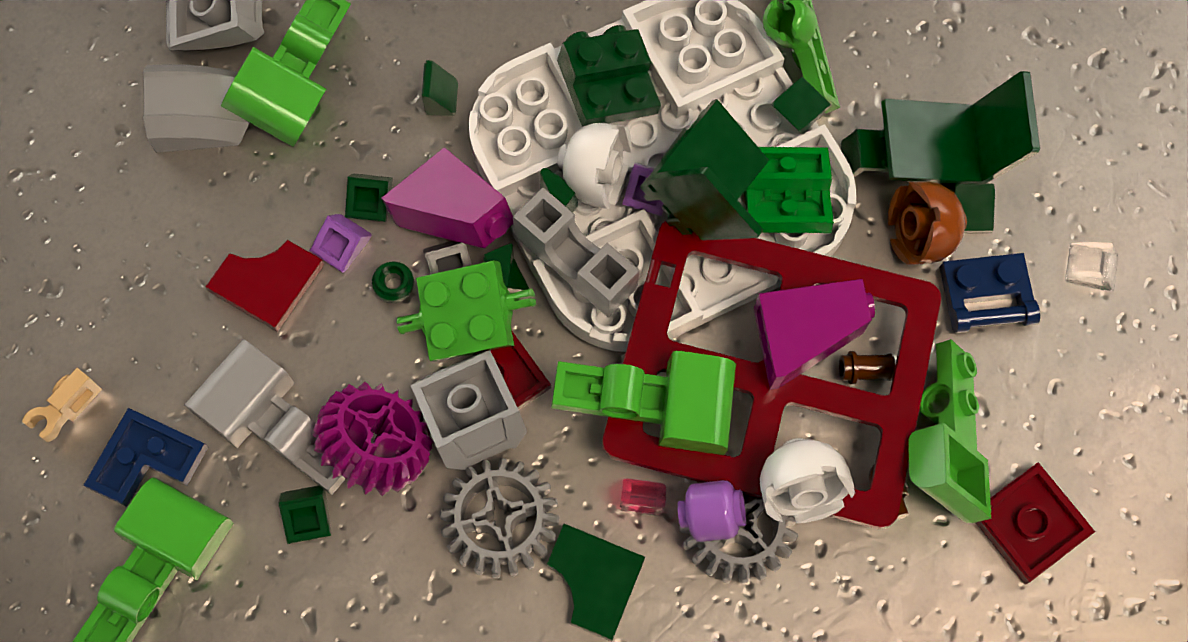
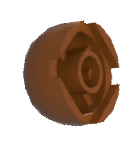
M908 182V186H900L896 189L890 201L888 226L895 225L897 237L896 239H890L892 248L897 257L907 265L940 262L956 251L962 241L967 225L963 206L953 191L939 183Z

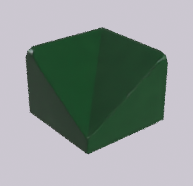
M512 243L484 254V262L493 260L500 262L503 282L509 293L529 289L514 259Z

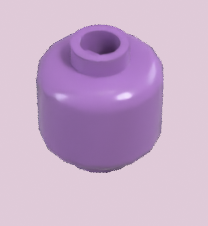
M722 480L692 484L687 489L685 500L678 501L677 508L681 528H689L692 537L698 542L731 539L738 534L739 526L746 525L743 493L741 490H735L729 481Z

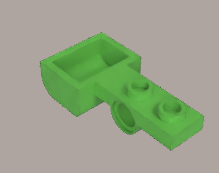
M306 0L286 32L273 58L255 47L252 48L228 89L221 107L294 147L326 91V88L310 80L309 77L351 3L346 0Z
M950 339L936 344L937 382L931 384L923 391L920 404L922 414L936 425L914 431L910 435L909 475L911 481L960 520L966 523H976L991 519L988 459L977 451L975 414L979 411V404L974 393V377L977 374V367L972 355L965 352Z
M674 351L668 360L666 377L644 374L645 372L641 368L626 364H610L602 368L558 361L551 409L661 424L658 446L725 455L728 451L736 363L719 356Z
M153 477L145 482L114 528V532L122 540L135 546V549L125 564L112 570L104 580L97 596L99 603L73 642H132L178 571L196 581L199 579L233 526L232 520Z

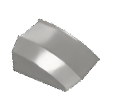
M166 0V44L169 50L223 48L255 41L265 33L262 23V0Z
M147 65L143 70V120L147 139L154 151L157 153L238 146L243 139L249 122L221 107L222 101L238 72L196 65Z
M490 350L468 357L411 384L413 393L446 468L466 470L468 467L509 448L516 449L527 433L521 414Z

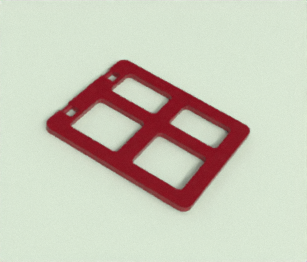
M665 221L659 228L623 364L641 368L644 370V374L657 376L661 372L667 373L668 360L674 351L719 356L734 361L736 363L734 390L749 394L753 400L741 454L731 457L658 446L659 437L646 434L643 430L644 422L608 417L602 441L603 449L610 458L700 483L729 481L735 490H741L743 494L763 499L760 488V475L766 459L774 452L784 407L793 405L876 427L881 435L870 488L867 491L854 489L855 494L852 498L848 493L843 498L845 507L829 517L875 529H885L896 521L899 514L909 464V437L916 429L941 305V293L933 283L758 238L701 240L694 232L689 235H682L675 226H670ZM691 255H697L775 275L781 281L780 290L863 279L865 292H870L874 301L901 307L906 314L890 393L888 395H880L802 374L779 389L770 390L764 358L760 362H752L670 340L667 332L687 258ZM661 265L675 268L670 288L656 284Z

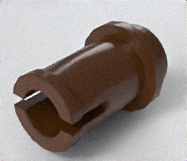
M849 351L847 355H841L839 359L840 379L848 381L850 385L856 384L857 380L892 381L895 369L894 356H892V353L886 355H857L855 351Z

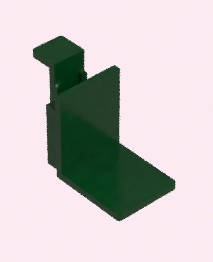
M1028 71L1018 72L973 105L885 98L881 101L883 130L856 129L841 141V151L850 165L854 178L863 171L889 172V180L945 184H986L1040 151L1031 74Z
M715 99L698 115L697 120L685 131L640 188L645 193L644 198L647 201L661 200L664 203L661 208L669 215L666 219L667 223L670 226H675L682 235H689L694 232L701 240L758 238L763 232L762 227L741 205L738 199L768 163L769 159L718 99Z

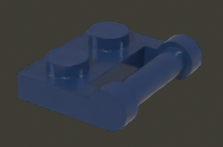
M1024 253L943 261L939 269L950 322L955 334L969 332L972 327L1022 322L1024 326L1039 324L1040 308L1037 301L1034 300ZM1016 298L1017 306L968 311L965 307L966 303Z

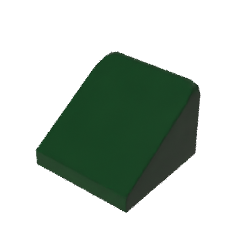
M426 60V63H424L422 85L424 111L427 115L454 116L457 108L458 82L454 76L434 61Z
M801 77L777 97L771 105L800 133L804 134L832 104L808 81Z
M542 168L540 171V189L542 187L545 188L573 213L578 207L576 193L567 185L563 178L547 168Z
M351 174L348 176L345 217L386 222L388 210L381 198L392 190L393 178L365 174Z
M994 184L954 185L951 191L956 194L961 202L967 218L964 233H992L994 229L995 208Z
M313 486L281 493L278 503L287 544L331 536L326 492L322 487Z

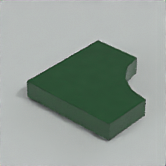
M563 524L547 562V567L559 574L571 590L574 605L571 625L612 642L644 563L645 556Z

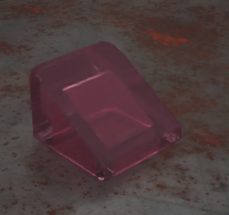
M628 478L623 480L619 508L622 509L621 511L656 516L663 514L666 504L665 484Z

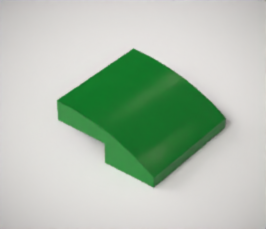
M759 147L769 161L745 190V204L748 213L762 227V233H831L834 221L830 197L832 174L828 147Z

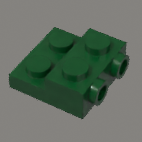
M616 25L608 28L603 35L589 37L587 32L580 31L570 35L562 43L557 62L582 127L593 123H614L658 114L662 105L648 73L652 62L639 29L627 31L625 26Z

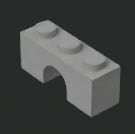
M542 187L513 216L514 236L608 318L637 289L640 270L610 244L606 243L602 248H599L589 241L577 227L575 214L545 188Z

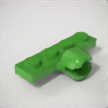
M772 0L763 15V28L767 36L782 47L792 49L793 59L798 68L801 69L803 78L832 104L824 113L827 114L840 108L812 0H782L784 4L778 0Z

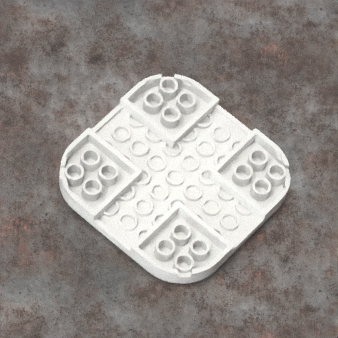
M645 0L623 10L620 20L588 33L589 37L603 35L608 28L616 25L625 26L627 31L639 29L652 62L648 73L662 105L658 114L609 123L626 126L631 135V152L623 151V164L629 165L624 189L618 202L615 205L609 204L610 209L591 206L578 200V207L573 212L577 227L589 241L599 248H602L606 243L610 244L640 270L637 289L608 318L514 236V224L509 229L557 318L570 332L589 344L607 350L626 352L659 228L669 216L665 211H663L662 216L646 212L645 209L639 210L622 204L634 164L639 163L656 168L684 128L689 129L697 120L698 115L706 109L712 100L718 99L758 147H828L832 174L830 186L834 221L832 232L761 233L758 239L831 257L840 246L849 229L856 206V185L850 165L825 124L819 126L815 122L802 134L771 105L793 83L782 67L785 58L774 40L767 36L763 23L753 11L738 0ZM551 42L514 58L496 69L478 90L479 96L473 106V110L470 111L469 134L474 162L482 178L506 198L513 216L540 190V171L542 168H547L563 178V169L558 168L559 151L562 145H568L571 137L582 128L557 62L561 46L554 49ZM744 191L738 201L746 209ZM691 255L685 263L667 335L670 340L756 299L759 293L770 292L780 287L781 281L779 277L772 274ZM661 265L656 284L670 288L675 268Z

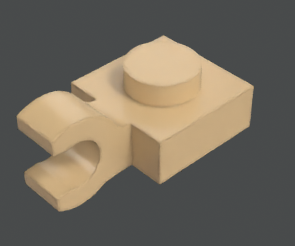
M76 368L71 374L63 376L55 384L52 395L46 400L50 405L29 410L23 417L22 422L32 429L40 420L47 419V426L40 432L39 436L46 442H50L58 436L64 423L68 419L73 422L102 391V388L79 368Z

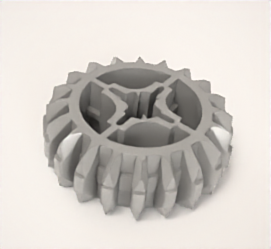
M506 458L499 459V470H491L489 460H483L482 469L484 473L477 475L475 469L470 466L465 470L470 480L467 484L459 478H455L452 481L454 488L460 493L459 495L453 493L444 494V502L454 507V509L441 510L440 518L446 522L453 523L441 528V534L444 538L456 537L447 546L451 554L465 549L459 559V563L463 567L469 565L476 558L474 571L477 575H482L488 563L492 564L493 578H500L501 565H508L509 573L514 577L518 575L517 561L522 560L525 567L531 570L534 568V561L529 555L532 551L542 558H545L548 554L547 549L540 543V540L548 543H553L556 540V534L545 527L559 525L558 515L546 513L555 509L558 506L556 498L552 497L542 499L551 491V485L548 482H544L534 486L539 478V472L536 469L530 471L526 477H523L524 463L521 461L515 464L513 471H507ZM503 485L516 488L523 492L531 502L524 504L522 500L517 502L508 501L502 496L498 486ZM485 489L487 493L486 506L481 511L473 513L472 518L464 520V514L470 501ZM494 499L498 501L499 509L504 510V515L507 512L511 513L505 519L506 537L502 536L500 526L496 527L495 520L491 524L488 522L494 518ZM537 515L534 529L529 537L522 544L514 548L512 540L514 528L518 524L526 522L527 517ZM475 531L477 535L482 533L492 534L497 538L501 551H490L479 547L467 534Z
M755 497L753 501L745 504L746 516L750 512L753 513L747 520L744 529L740 527L735 537L698 542L693 537H689L684 541L683 547L685 550L695 547L700 549L693 557L692 562L698 565L707 558L711 562L706 569L708 576H712L717 567H721L724 569L722 574L723 582L729 583L733 576V571H738L740 583L747 584L750 578L749 570L751 569L755 577L761 581L767 576L764 564L770 570L776 572L781 567L780 560L776 555L782 558H789L792 554V550L784 542H795L798 538V533L786 528L796 524L795 517L781 514L783 522L776 521L771 517L773 534L770 545L767 546L761 539L763 534L757 527V518L765 510L763 499ZM679 525V532L691 534L689 528H681ZM729 543H738L748 551L752 549L756 555L751 557H734L719 549H722Z

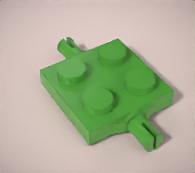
M493 260L417 277L420 299L419 313L403 317L399 316L396 322L397 324H407L397 326L400 334L417 330L423 331L426 336L429 361H441L487 350L514 346L511 329L513 310L530 306L534 307L536 299L530 297H535V293L532 288L509 293L503 282L501 264L499 261Z

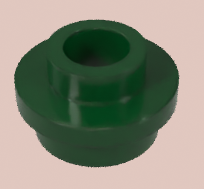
M395 261L384 263L373 274V290L383 301L389 303L403 301L413 291V274L403 263ZM392 278L401 280L400 286L395 289L388 288L386 284Z

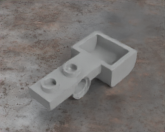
M243 339L184 405L236 448L244 442L251 432L254 433L325 491L333 495L346 478L340 476L332 479L333 466H321L323 454L314 451L316 438L313 436L316 423L300 409L291 406L282 399L295 383L283 368Z

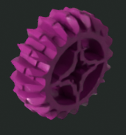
M363 382L358 388L349 384L342 392L336 391L329 398L326 405L322 406L317 416L319 419L314 426L313 436L316 438L314 451L323 454L321 466H333L334 468L332 479L343 476L347 479L348 489L355 484L361 485L365 495L375 487L381 496L389 492L390 489L399 492L407 484L411 485L412 482L417 480L422 472L421 470H424L429 462L433 439L429 437L430 431L427 424L422 422L424 420L422 412L412 409L413 399L404 401L399 398L398 389L388 393L385 391L382 383L375 387V389H372L366 382ZM373 433H375L376 437L373 441L374 443H371V439L374 435Z

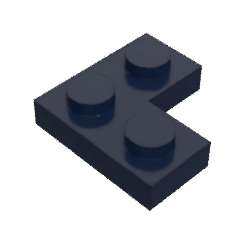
M128 408L85 481L84 486L127 507L149 468L187 486L209 447L199 440Z

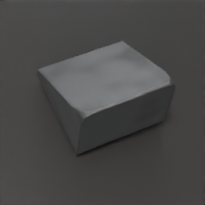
M449 241L423 249L430 274L472 265L466 244Z

